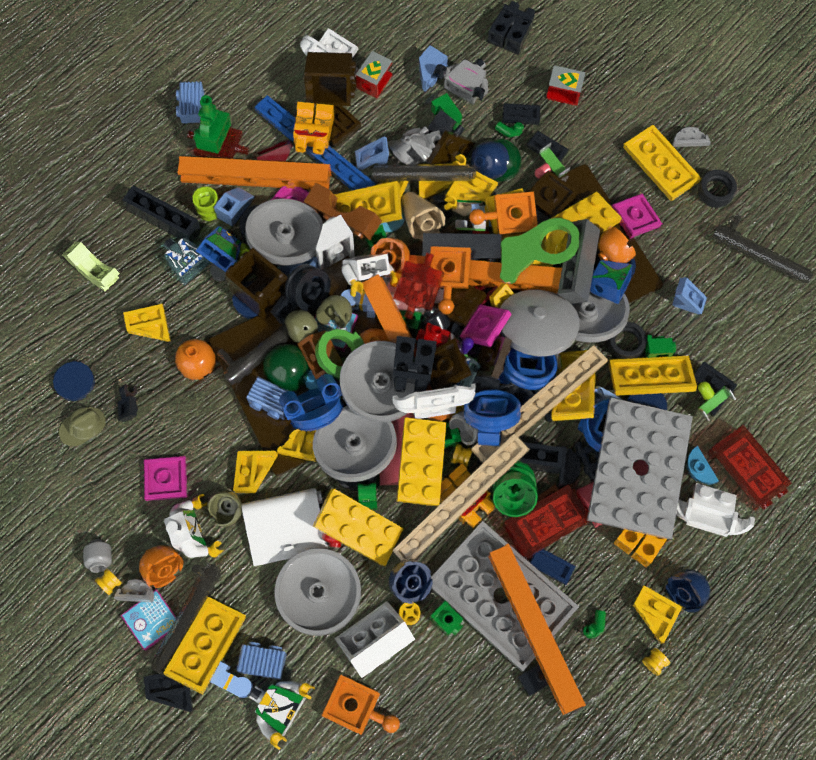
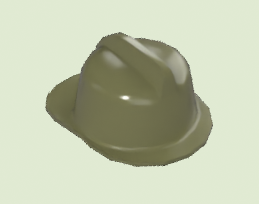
M95 407L77 409L62 422L59 428L60 440L70 447L85 443L98 435L105 427L106 419L104 413Z

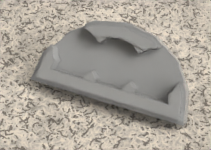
M686 127L676 134L672 146H709L711 142L709 136L699 131V128Z
M140 579L127 581L128 583L121 589L119 588L114 596V599L117 601H154L152 587H149L144 580Z

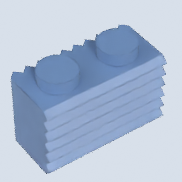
M200 81L191 83L180 82L179 90H176V98L179 101V106H176V115L180 117L181 123H200L201 117H199L198 112L201 108V97L204 96V88Z
M257 377L247 395L248 403H250L249 406L257 411L263 409L268 412L267 414L277 420L279 418L283 420L286 418L279 403V398L288 390Z
M248 642V645H242L237 666L238 673L282 680L286 653L282 651V647L269 645V649L260 648L261 644L255 642Z

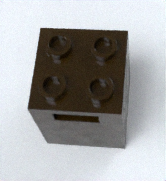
M307 52L304 71L306 103L351 106V99H355L356 61H352V53Z
M254 248L243 253L240 260L235 265H231L227 269L226 274H224L230 292L263 320L271 314L270 311L285 292L287 276ZM253 274L258 277L248 288L242 285Z

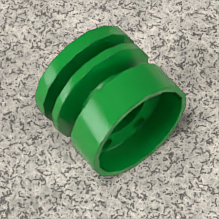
M517 461L493 484V502L495 507L504 515L520 517L531 512L537 504L536 477L534 471L523 462Z

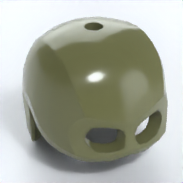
M340 295L327 297L316 311V318L322 325H327L330 320H334L338 327L345 328L352 317L350 302Z
M295 310L287 315L285 324L290 338L296 343L301 342L309 335L318 333V324L308 311Z
M230 490L214 494L207 503L209 513L216 519L215 523L220 527H228L235 524L242 515V503L239 497Z

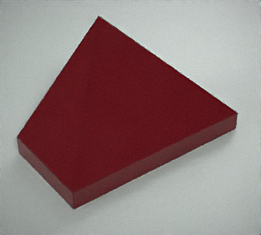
M286 139L253 153V155L260 161L286 162L292 149V144Z

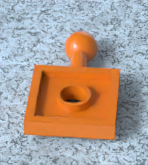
M534 192L495 195V212L484 213L480 209H475L469 216L471 223L474 225H480L484 220L496 219L498 234L502 235L526 233L538 225ZM518 209L521 212L520 218H513L511 210Z
M431 246L428 287L444 288L443 299L439 302L438 309L445 315L452 313L454 310V303L451 300L452 288L468 289L471 248ZM447 263L455 265V269L452 272L444 271Z
M340 675L322 717L360 735L363 734L369 719L382 724L383 729L388 733H394L400 727V721L395 715L384 716L373 710L380 693ZM350 698L355 699L358 703L354 711H348L345 708V702Z

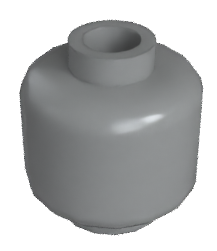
M100 539L92 540L83 549L84 566L94 573L105 571L112 563L111 546Z

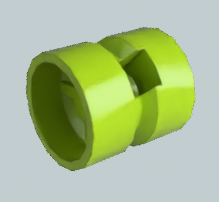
M211 187L198 188L193 194V203L198 216L205 221L217 219L214 206L219 199L216 191Z

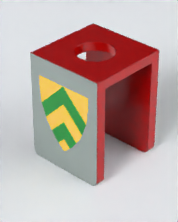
M372 51L356 73V88L377 99L392 77V73L388 71L392 65V60Z
M554 66L546 99L577 106L586 72Z

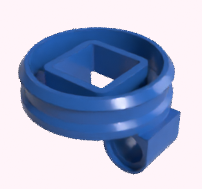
M511 347L503 365V372L498 380L501 381V384L513 383L518 387L528 390L544 388L556 378L557 359L555 355L532 356L524 354ZM520 357L537 359L535 369L521 368Z
M324 374L320 376L317 380L318 388L309 390L298 397L291 391L284 392L280 396L279 403L287 420H291L294 428L301 431H314L331 424L339 417L343 409V401L340 397L342 393L332 375Z
M484 390L475 393L473 400L464 405V419L468 425L478 429V445L500 446L501 431L515 426L520 421L521 404L514 395L501 390Z
M610 398L597 401L594 404V418L581 419L578 425V430L584 434L588 444L598 452H600L603 432L598 431V427L604 414L607 415Z

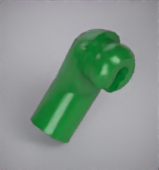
M498 122L495 130L508 138L520 136L524 129L523 124L519 122L515 123L512 127Z

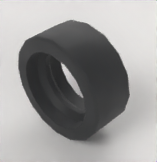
M712 170L703 176L698 187V195L706 205L713 208H721L732 201L737 190V182L730 173L724 170ZM710 181L722 182L727 187L728 194L723 197L712 195L706 185Z
M628 321L621 332H630L635 335L639 342L638 347L634 351H623L616 345V336L608 339V350L616 359L638 358L646 347L647 337L645 331L636 323Z

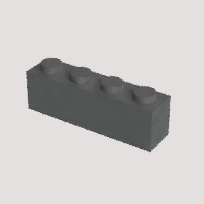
M588 219L572 222L579 231V248L571 259L563 262L558 295L571 304L588 302L600 229ZM569 234L567 238L566 249L569 247L571 243L572 237Z

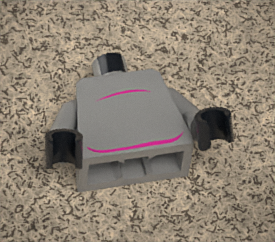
M477 59L474 63L463 60L460 64L457 63L449 67L437 64L433 72L434 74H439L440 79L445 77V89L472 105L477 97L482 101L483 97L488 94V80L486 79V71L483 70L486 64L481 59Z

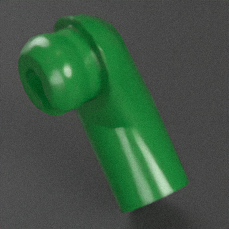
M596 610L595 621L583 628V634L586 638L594 639L604 632L605 611Z

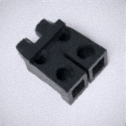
M511 1L508 5L504 4L501 12L489 29L487 42L500 48L505 44V50L519 55L533 27L535 10L528 7L525 11L519 10L520 5L515 1Z
M397 336L392 375L395 392H405L406 383L415 384L414 392L426 391L427 386L430 384L437 341L418 339L416 358L413 360L416 338Z

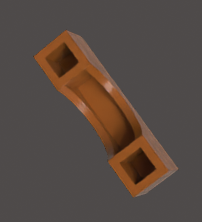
M318 183L314 184L304 200V203L322 215L325 221L331 217L341 215L353 235L361 240L363 237L371 240L382 222L376 213L362 206L351 212L343 213L337 211V197L331 190Z

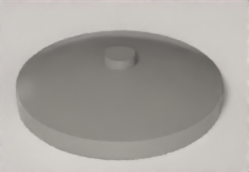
M274 199L260 204L250 213L246 221V240L250 248H254L270 263L296 265L308 261L317 254L316 247L323 221L314 209L302 202L292 199Z
M525 290L509 297L500 307L501 309L509 310L512 314L501 330L500 335L501 337L511 339L510 346L519 352L532 356H551L568 349L577 338L580 325L578 313L569 301L558 294L545 290Z
M590 291L588 302L572 304L578 313L580 321L577 341L601 342L619 334L628 322L630 306L625 294H623L620 303L616 304Z
M387 341L366 343L355 349L342 366L340 373L342 397L354 413L366 420L390 422L408 414L399 411L393 404V396L397 395L399 398H403L409 395V393L414 392L415 385L406 383L405 392L394 391L392 375L396 343Z
M348 406L343 407L341 414L334 422L316 430L313 438L314 455L321 469L329 476L346 482L363 481L382 472L393 459L397 447L396 432L391 421L373 422L366 420L354 413Z
M317 548L295 555L283 566L276 580L275 601L279 613L288 625L306 635L324 636L340 630L350 622L360 604L361 585L355 568L344 556L332 550Z

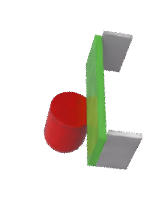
M467 220L455 221V228L457 230H473L472 234H490L486 229V221L480 225H474L473 228H467Z

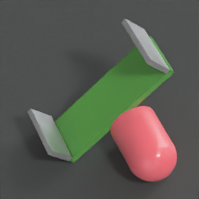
M551 143L539 152L546 163L535 170L534 174L538 179L548 170L553 171L559 178L570 171V167L565 169L549 148Z

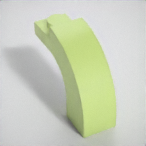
M75 241L62 254L83 276L103 291H106L119 278L118 275L120 273L115 268L103 264L81 242Z

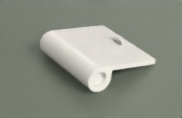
M316 488L241 504L254 566L290 559L310 549H328L327 542L322 539V532L312 527L320 512L319 504L323 503L321 491L316 492Z

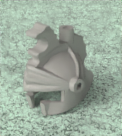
M425 126L422 129L413 128L403 134L401 139L389 141L388 145L393 154L412 171L418 168V163L425 162L431 155V149L436 146L434 144L435 141L440 140L442 136L439 130L428 134L429 130Z

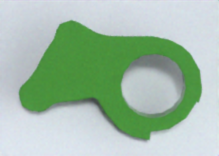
M553 218L540 223L522 235L504 238L501 242L502 268L500 278L507 284L515 283L520 273L528 268L534 260L548 264H560L568 261L579 248V231L577 227L566 219ZM563 230L572 237L569 247L558 254L545 252L541 248L543 238L549 232Z
M334 329L329 332L326 331L320 337L315 346V356L319 366L340 381L342 366H337L328 358L326 353L328 341L340 339L350 347L351 352L364 345V342L357 332L351 334L346 330Z

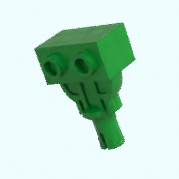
M204 95L201 97V108L198 112L199 117H201L200 126L198 129H195L193 139L198 149L218 154L231 126L230 114L216 109V106L212 104V98Z

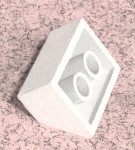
M341 215L329 218L322 226L316 247L318 265L321 270L346 256L350 258L355 257L353 233Z
M388 601L334 638L361 678L415 640L404 620Z

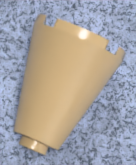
M408 192L402 196L401 208L409 233L414 239L423 241V233H440L439 229L445 225V216L438 207L414 192Z

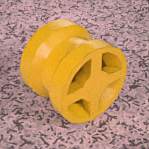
M457 444L451 463L463 464L467 468L472 455V448L466 449L461 444Z
M108 568L104 571V575L95 579V582L108 595L113 592V588L122 584Z
M404 603L399 609V616L406 625H414L420 618V608L416 603Z
M653 648L651 655L642 660L643 664L656 676L662 673L661 669L663 667H667L670 664L669 659L657 648Z

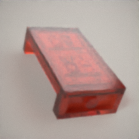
M744 425L718 442L707 452L711 459L716 457L751 499L755 505L753 507L754 511L760 507L762 510H765L773 504L771 499L775 496L780 499L789 492L787 487L792 484L791 481Z
M567 485L537 502L534 509L528 514L509 518L504 522L503 527L519 553L526 560H529L534 554L580 527L588 525L590 521H587L588 508L580 503L577 491Z

